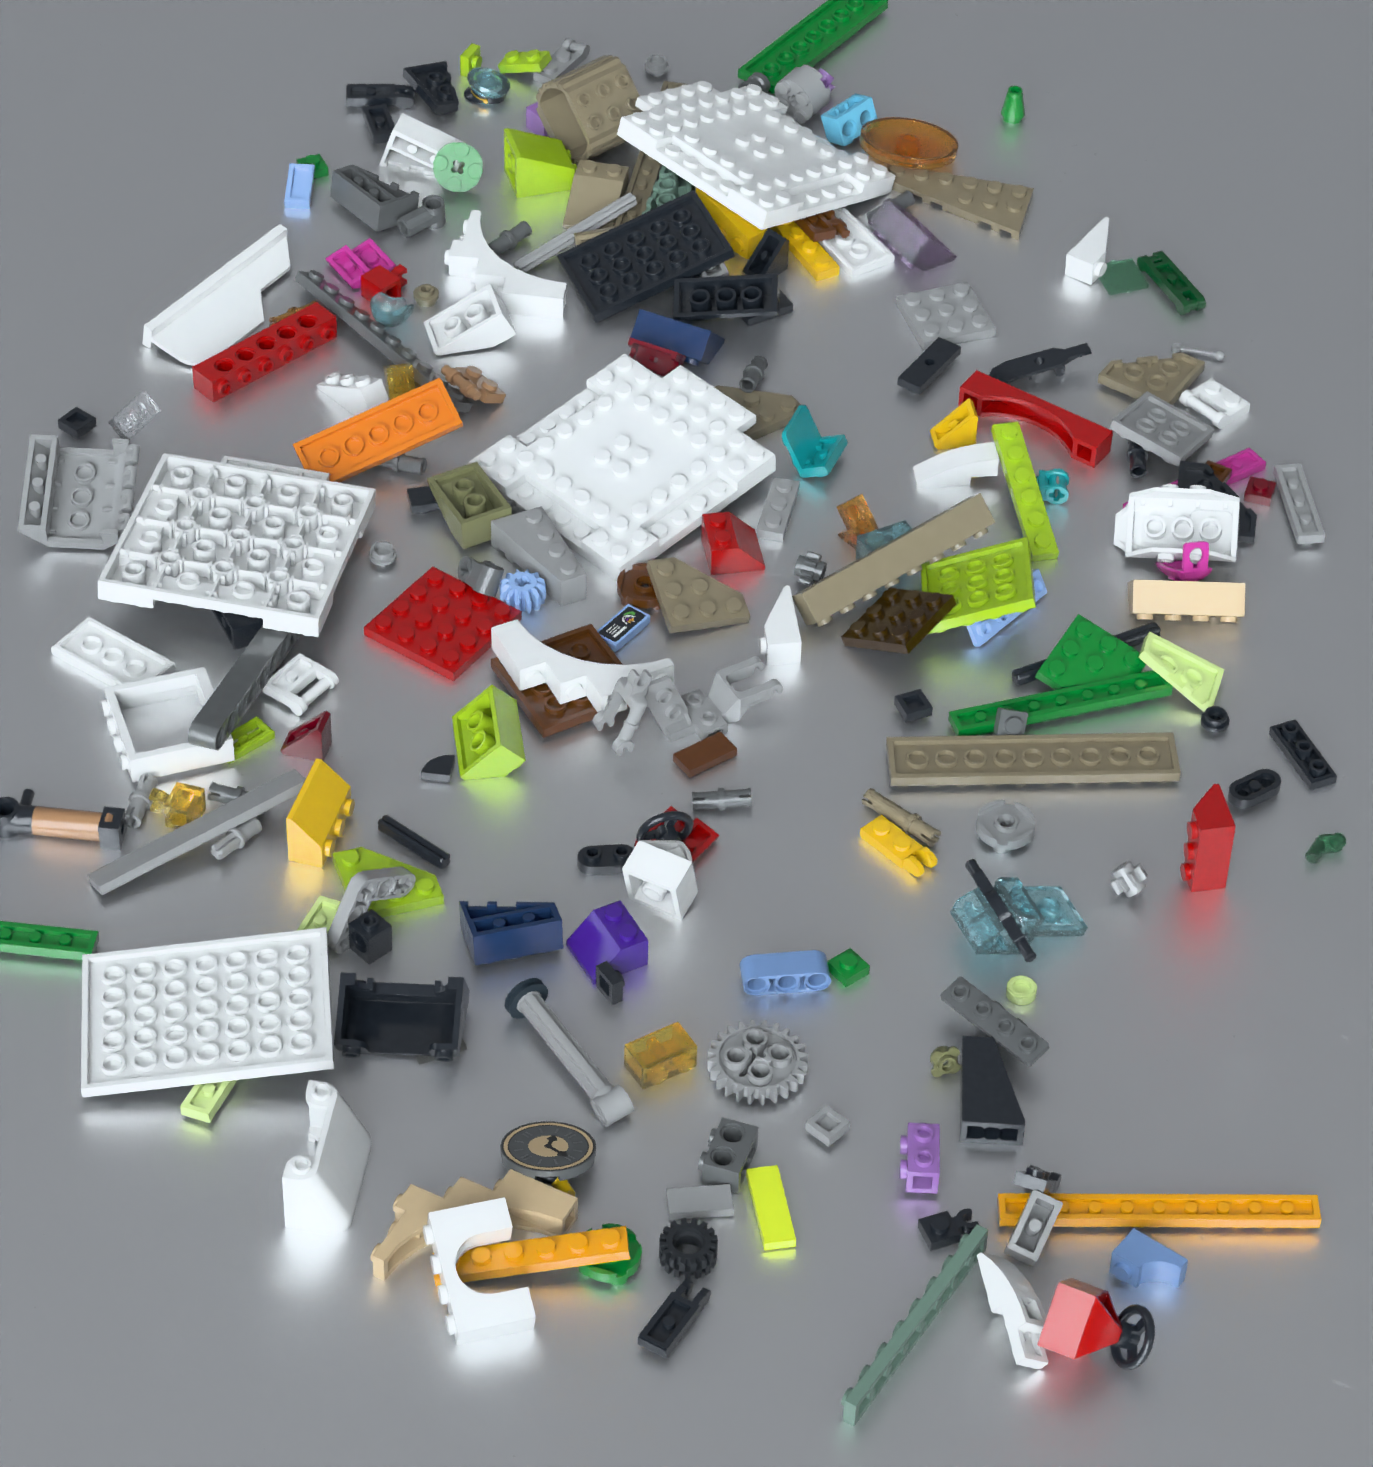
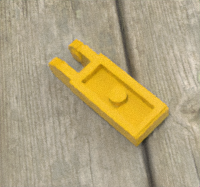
M883 815L878 816L860 828L862 839L898 867L904 868L915 877H919L924 873L923 865L932 868L938 863V859L929 848L923 847Z

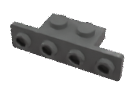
M962 976L958 977L941 993L940 996L943 1002L987 1036L994 1038L996 1043L1026 1066L1031 1067L1049 1049V1043L1028 1028L1021 1019L1015 1018L999 1002L993 1001Z

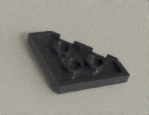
M1180 461L1177 483L1179 488L1190 489L1192 485H1202L1206 489L1239 497L1225 482L1222 483L1214 475V470L1208 464ZM1241 502L1238 542L1254 544L1257 514L1251 508L1247 509Z

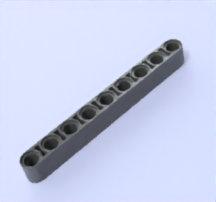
M262 626L192 721L188 733L189 744L218 751L302 634L263 628Z

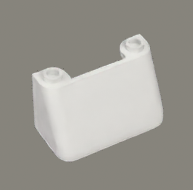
M309 1080L306 1089V1102L309 1105L310 1116L308 1139L310 1142H315L316 1140L318 1144L315 1156L297 1155L289 1159L285 1165L282 1176L285 1227L326 1233H341L350 1228L371 1151V1136L334 1085L324 1081Z

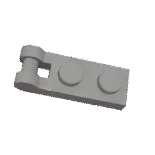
M566 38L563 45L551 55L552 60L541 72H533V80L544 84L574 70L587 58L590 46L584 43L579 45L575 40Z

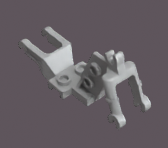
M757 656L718 670L708 697L700 689L680 696L668 675L651 681L652 676L647 669L643 670L641 676L635 669H632L628 677L618 679L612 694L608 696L605 709L598 712L593 717L592 722L598 731L603 729L605 722L609 727H612L620 705L624 701L627 703L630 712L627 719L623 722L624 725L618 738L612 743V749L618 756H621L624 748L628 752L633 751L634 743L631 739L635 730L639 728L640 720L647 707L656 720L657 726L670 742L694 733L703 740L708 738V734L719 730L723 734L727 733L728 723L739 721L749 707L771 699L774 690L781 694L783 686L777 679H772L745 691L733 689L732 683L752 676L756 667L760 671L764 669V663Z

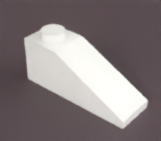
M1104 217L1066 254L1065 275L1092 285L1099 277L1105 274L1107 269L1105 261L1109 231L1108 217Z
M790 585L783 587L764 625V637H759L760 654H765L767 665L794 664L801 661L802 642Z

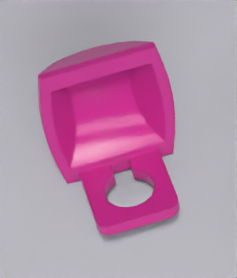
M1206 541L1186 542L1183 545L1182 560H1174L1172 563L1155 562V565L1168 576V579L1173 581H1200L1212 571V568L1208 566L1209 543ZM1195 548H1199L1202 553L1201 559L1197 564H1193L1189 557L1191 551Z

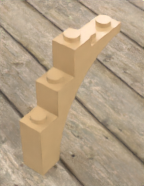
M512 1169L508 1171L503 1180L499 1179L496 1182L493 1190L463 1177H460L453 1187H448L443 1197L410 1184L404 1194H399L394 1201L395 1221L391 1224L387 1237L382 1243H378L371 1253L373 1276L385 1281L402 1262L418 1250L428 1246L425 1243L423 1226L427 1225L429 1212L505 1197L513 1226L512 1229L555 1236L567 1234L578 1219V1198Z

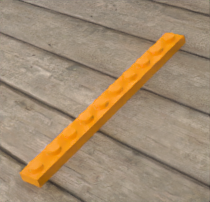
M998 1193L999 1226H1016L1031 1193ZM1044 1193L1063 1202L1053 1227L1320 1228L1321 1224L1318 1195Z

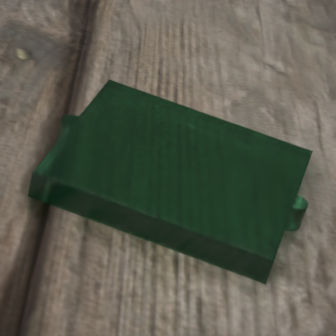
M1132 258L1120 261L1111 260L1109 263H1106L1107 269L1105 274L1099 277L1109 295L1125 292L1131 293L1135 290L1149 288V284Z

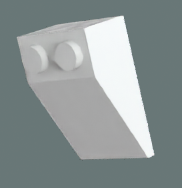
M491 284L424 321L434 353L437 356L495 347L516 335L507 308Z

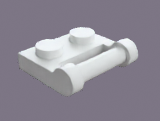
M1210 378L1191 391L1185 390L1179 398V402L1182 405L1192 407L1210 419L1212 424L1219 429L1224 428L1250 410V403L1213 378Z
M299 653L270 678L263 688V693L290 707L295 715L301 716L308 709L307 706L327 689L334 688L339 683V679L333 671ZM314 679L320 680L301 697L297 696Z

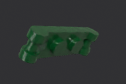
M1163 251L1154 252L1149 257L1144 255L1137 258L1139 270L1141 272L1145 271L1176 305L1177 312L1180 315L1188 314L1193 309L1198 311L1206 307L1204 296Z

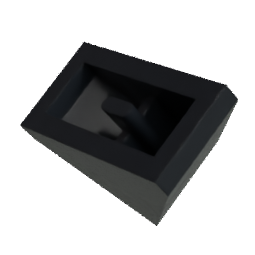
M768 228L742 272L747 275L774 273L779 275L787 270L789 240Z

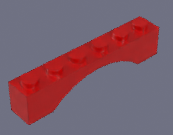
M978 370L960 386L958 407L970 398L973 401L977 416L1011 418L1035 425L1058 439L1067 449L1071 458L1095 468L1111 451L1112 430Z

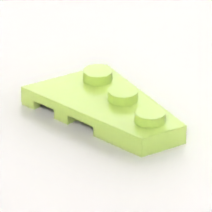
M1149 631L1144 639L1139 658L1203 712L1208 707L1214 706L1225 669Z

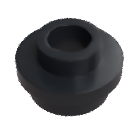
M1208 707L1201 715V725L1208 731L1222 732L1229 726V716L1222 707Z

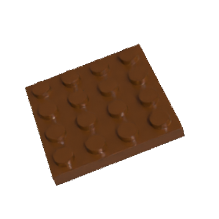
M592 624L540 641L562 654L580 660L601 664L623 665ZM499 658L491 659L492 670L512 697L517 700L518 705L543 738L591 721L598 713L587 696L560 704L547 683L520 691Z

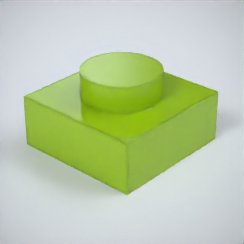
M473 43L460 55V76L470 78L482 65L480 46Z

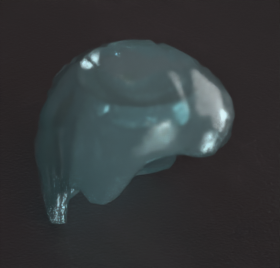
M383 292L374 295L370 303L375 321L391 328L404 323L414 310V304L407 306L405 298H393Z

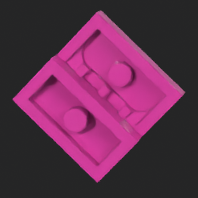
M371 238L352 250L345 245L325 258L327 263L352 289L361 288V275L376 266L381 265L390 272L396 267V264Z

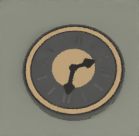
M541 1121L524 1124L508 1132L501 1141L500 1153L502 1163L508 1170L512 1169L535 1180L539 1176L558 1177L559 1181L577 1177L593 1166L596 1156V1142L587 1131L575 1125L555 1121Z

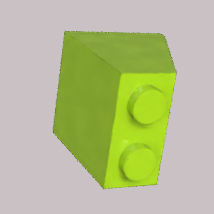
M510 128L504 129V171L516 198L571 190L577 166L572 164L570 150L565 149L562 140Z

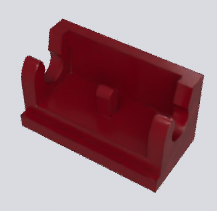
M631 337L629 338L628 346L631 347V352L628 356L657 375L664 377L678 366H683L685 355Z

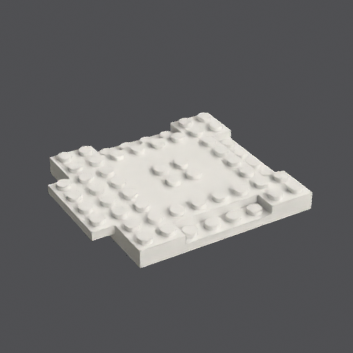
M698 81L697 83L637 97L635 106L643 112H635L621 117L617 132L618 136L761 230L889 194L896 177L885 166L870 160L868 155L860 152L848 155L847 152L832 146L828 140L813 134L811 129L802 127L792 117L785 115L787 111L786 105L779 102L777 97L762 91L761 87L755 84H748L744 87L719 92L709 82Z
M623 354L587 379V388L526 431L515 438L509 434L469 461V464L477 462L506 501L514 500L517 505L516 507L524 511L542 506L568 547L616 581L620 572L624 569L626 573L628 570H632V565L647 563L648 560L655 559L702 524V514L721 511L776 471L775 454L743 433L756 424L755 414L682 365L661 378L626 354Z
M163 453L98 579V599L154 608L156 601L159 600L166 603L211 609L223 613L262 618L263 628L319 637L333 605L334 591L358 538H362L375 509L376 489L329 481V473L225 455L221 462Z

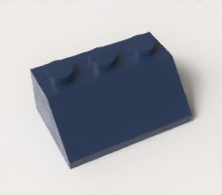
M639 309L631 334V338L685 355L684 362L699 367L700 362L709 365L725 342L723 337L712 331Z

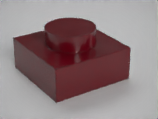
M1250 476L1243 501L1270 507L1277 482Z

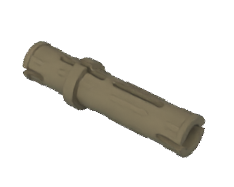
M873 788L868 789L863 795L866 798L862 799L864 806L883 815L889 821L902 828L909 836L917 837L929 847H933L940 838L935 835L941 836V831L924 822L919 814L908 812Z

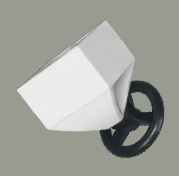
M669 811L653 816L644 822L636 834L638 843L622 868L630 900L679 920L683 919L698 893L692 856L688 847L682 842L693 830L694 822L690 815L681 811ZM677 820L685 823L684 828L680 832L676 831L674 827ZM662 822H665L663 825L659 826L657 829L652 830V831H649V830H650L652 827H654L655 825H657V824H659V823H662Z

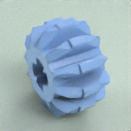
M516 569L515 574L507 573L506 578L501 580L500 600L505 602V604L530 614L531 609L539 610L541 604L545 603L546 584L544 579L539 577L538 572L531 574L528 569L525 572H520Z

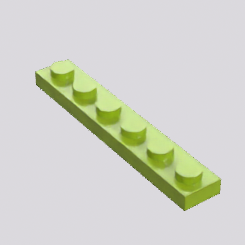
M1019 421L993 424L991 429L1023 537H1028L1031 560L1036 562L1058 559L1059 550Z

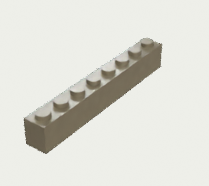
M981 493L970 496L792 596L793 601L806 626L817 624L818 627L823 626L833 620L832 614L838 611L840 614H844L856 607L855 601L862 598L864 602L878 595L876 590L884 586L885 589H888L901 582L899 577L906 573L909 577L923 569L921 564L926 561L932 564L944 558L943 552L950 548L952 552L967 545L965 541L967 538L973 536L974 539L985 535L989 532L987 527L996 522Z

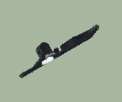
M1087 343L1066 349L1050 348L1005 361L992 368L989 376L1009 384L1014 380L1024 377L1032 380V375L1053 369L1056 376L1060 377L1065 374L1066 364L1078 357L1092 353Z

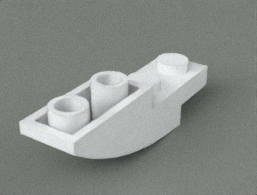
M980 1252L977 1258L988 1302L993 1313L1001 1314L1004 1317L1005 1327L1009 1335L1016 1364L1035 1369L1043 1368L1049 1362L1045 1348L1037 1345L1046 1320V1315L1039 1298L1025 1276L1011 1262L1003 1257Z

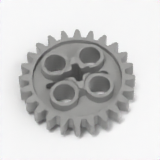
M751 1019L750 1026H745L739 1021L738 1029L727 1026V1034L718 1032L717 1040L711 1041V1049H708L707 1071H710V1081H716V1089L725 1087L726 1097L735 1093L737 1102L746 1097L748 1105H751L754 1099H759L760 1104L764 1105L765 1098H770L773 1103H777V1095L787 1099L789 1090L797 1092L798 1084L804 1083V1075H807L808 1053H805V1044H798V1035L789 1037V1028L779 1031V1023H775L772 1027H767V1020H763L761 1026H759Z

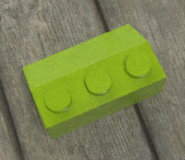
M494 685L489 686L452 716L460 778L470 780L506 777L526 761L517 700Z

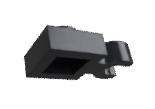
M963 1209L954 1217H951L948 1211L918 1219V1229L928 1248L932 1251L959 1243L961 1234H970L979 1223L978 1221L972 1223L965 1222L971 1220L972 1210Z

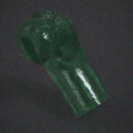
M1341 833L1319 835L1305 854L1306 860L1316 864L1323 854L1341 851L1346 845L1345 836Z

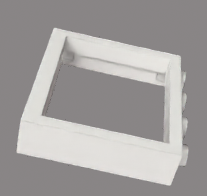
M205 667L104 687L105 699L100 700L103 716L109 717L107 718V726L110 735L115 734L113 741L116 753H122L120 755L122 770H128L132 782L139 781L140 776L146 774V779L149 774L156 778L235 761L231 734L218 751L187 742L136 753L121 712L123 709L197 694L203 708L214 693Z

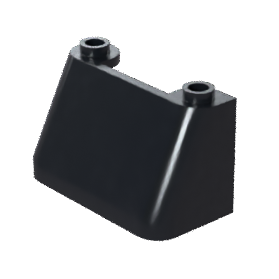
M341 972L334 1046L337 1050L342 1051V1056L358 1058L361 1054L428 1056L442 1062L453 1061V1057L459 1056L470 991L464 977H448V984L443 986L442 981L435 980V985L376 982L374 978H367L366 982L364 980H356V973Z

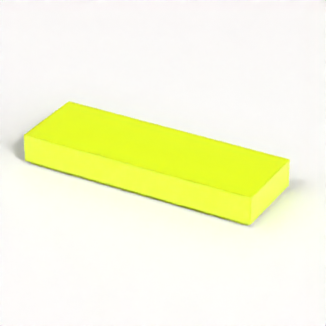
M778 1165L746 1169V1178L763 1249L771 1250L796 1246V1237Z

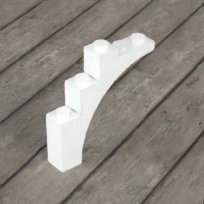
M471 210L469 220H464L463 235H460L459 240L452 241L450 250L446 249L445 265H449V276L471 278V284H475V292L491 284L504 302L508 314L563 319L567 305V283L529 275L499 258L483 237L481 211Z
M518 619L491 627L492 649L518 689L521 691L547 683L560 704L587 696L595 710L600 712L605 709L608 696L612 694L618 679L628 677L632 669H635L640 676L643 670L647 669L652 676L651 681L668 675L674 684V664L670 658L630 665L601 664L580 660L550 648L531 635ZM625 701L620 705L617 713L627 710V703Z

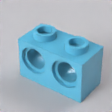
M856 93L821 115L827 140L840 146L851 144L855 138L868 133L872 127L879 124L872 97Z

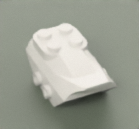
M1163 484L1162 487L1129 493V502L1121 511L1116 513L1114 545L1125 552V557L1157 558L1158 562L1172 563L1174 559H1182L1184 543L1206 541L1209 543L1208 561L1236 562L1240 498L1206 489L1202 485H1192L1190 489L1179 488L1175 484ZM1199 548L1193 549L1190 553V561L1193 564H1197L1201 559L1202 553Z

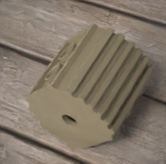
M603 55L544 83L538 89L539 93L536 95L538 101L536 111L548 136L562 140L565 149L570 150L573 164L579 163L580 160H590L626 142V140L617 135L621 117L635 112H643L635 106L637 97H640L626 66L621 63L619 57H613L612 55Z

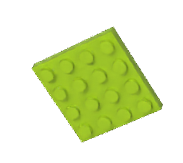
M1028 537L945 557L932 564L929 562L921 564L923 568L921 570L922 592L953 595L956 601V605L928 634L941 633L951 628L969 626L975 622L997 619L1003 615L1025 612L1036 607L1031 550Z

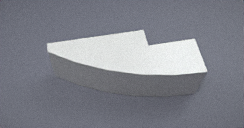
M995 442L959 447L917 464L913 467L917 489L969 486L971 477L997 476L999 457Z

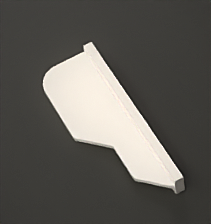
M278 224L144 325L142 344L149 349L157 345L180 362L195 366L241 342L264 324L261 292L290 271L287 228Z

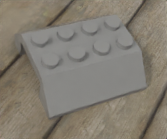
M30 434L18 532L48 547L105 550L117 544L131 517L129 513L133 510L135 492L132 489L135 488L137 467L134 465L138 464L140 446L131 444L129 439L113 438V450L60 447L58 435Z

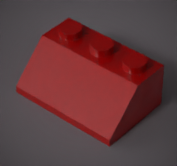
M1213 784L1193 808L1191 821L1187 822L1188 842L1184 843L1185 862L1181 863L1180 872L1182 880L1187 881L1191 892L1226 888L1236 825L1219 784Z

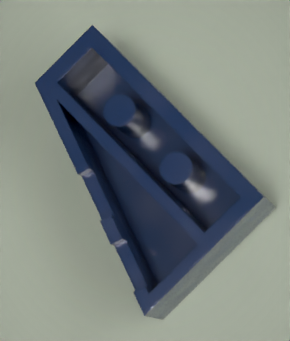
M459 901L461 932L475 966L563 949L562 918L555 902H516V907L497 906V902L488 901L487 906H469L468 901Z

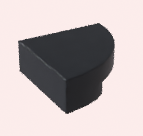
M443 755L427 762L421 771V779L450 783L455 765V755Z

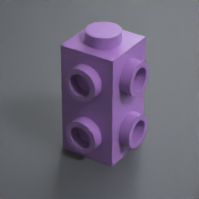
M908 1123L907 1135H901L900 1154H906V1160H900V1179H906V1192L938 1194L940 1124Z

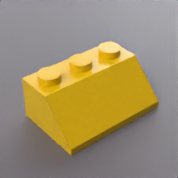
M315 759L286 818L289 861L323 868L327 857H332L337 836H342L347 816L351 817L355 806V800L351 799V786L322 759Z

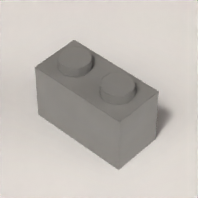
M1034 1189L1029 1195L1003 1253L1033 1267L1042 1252L1063 1202Z

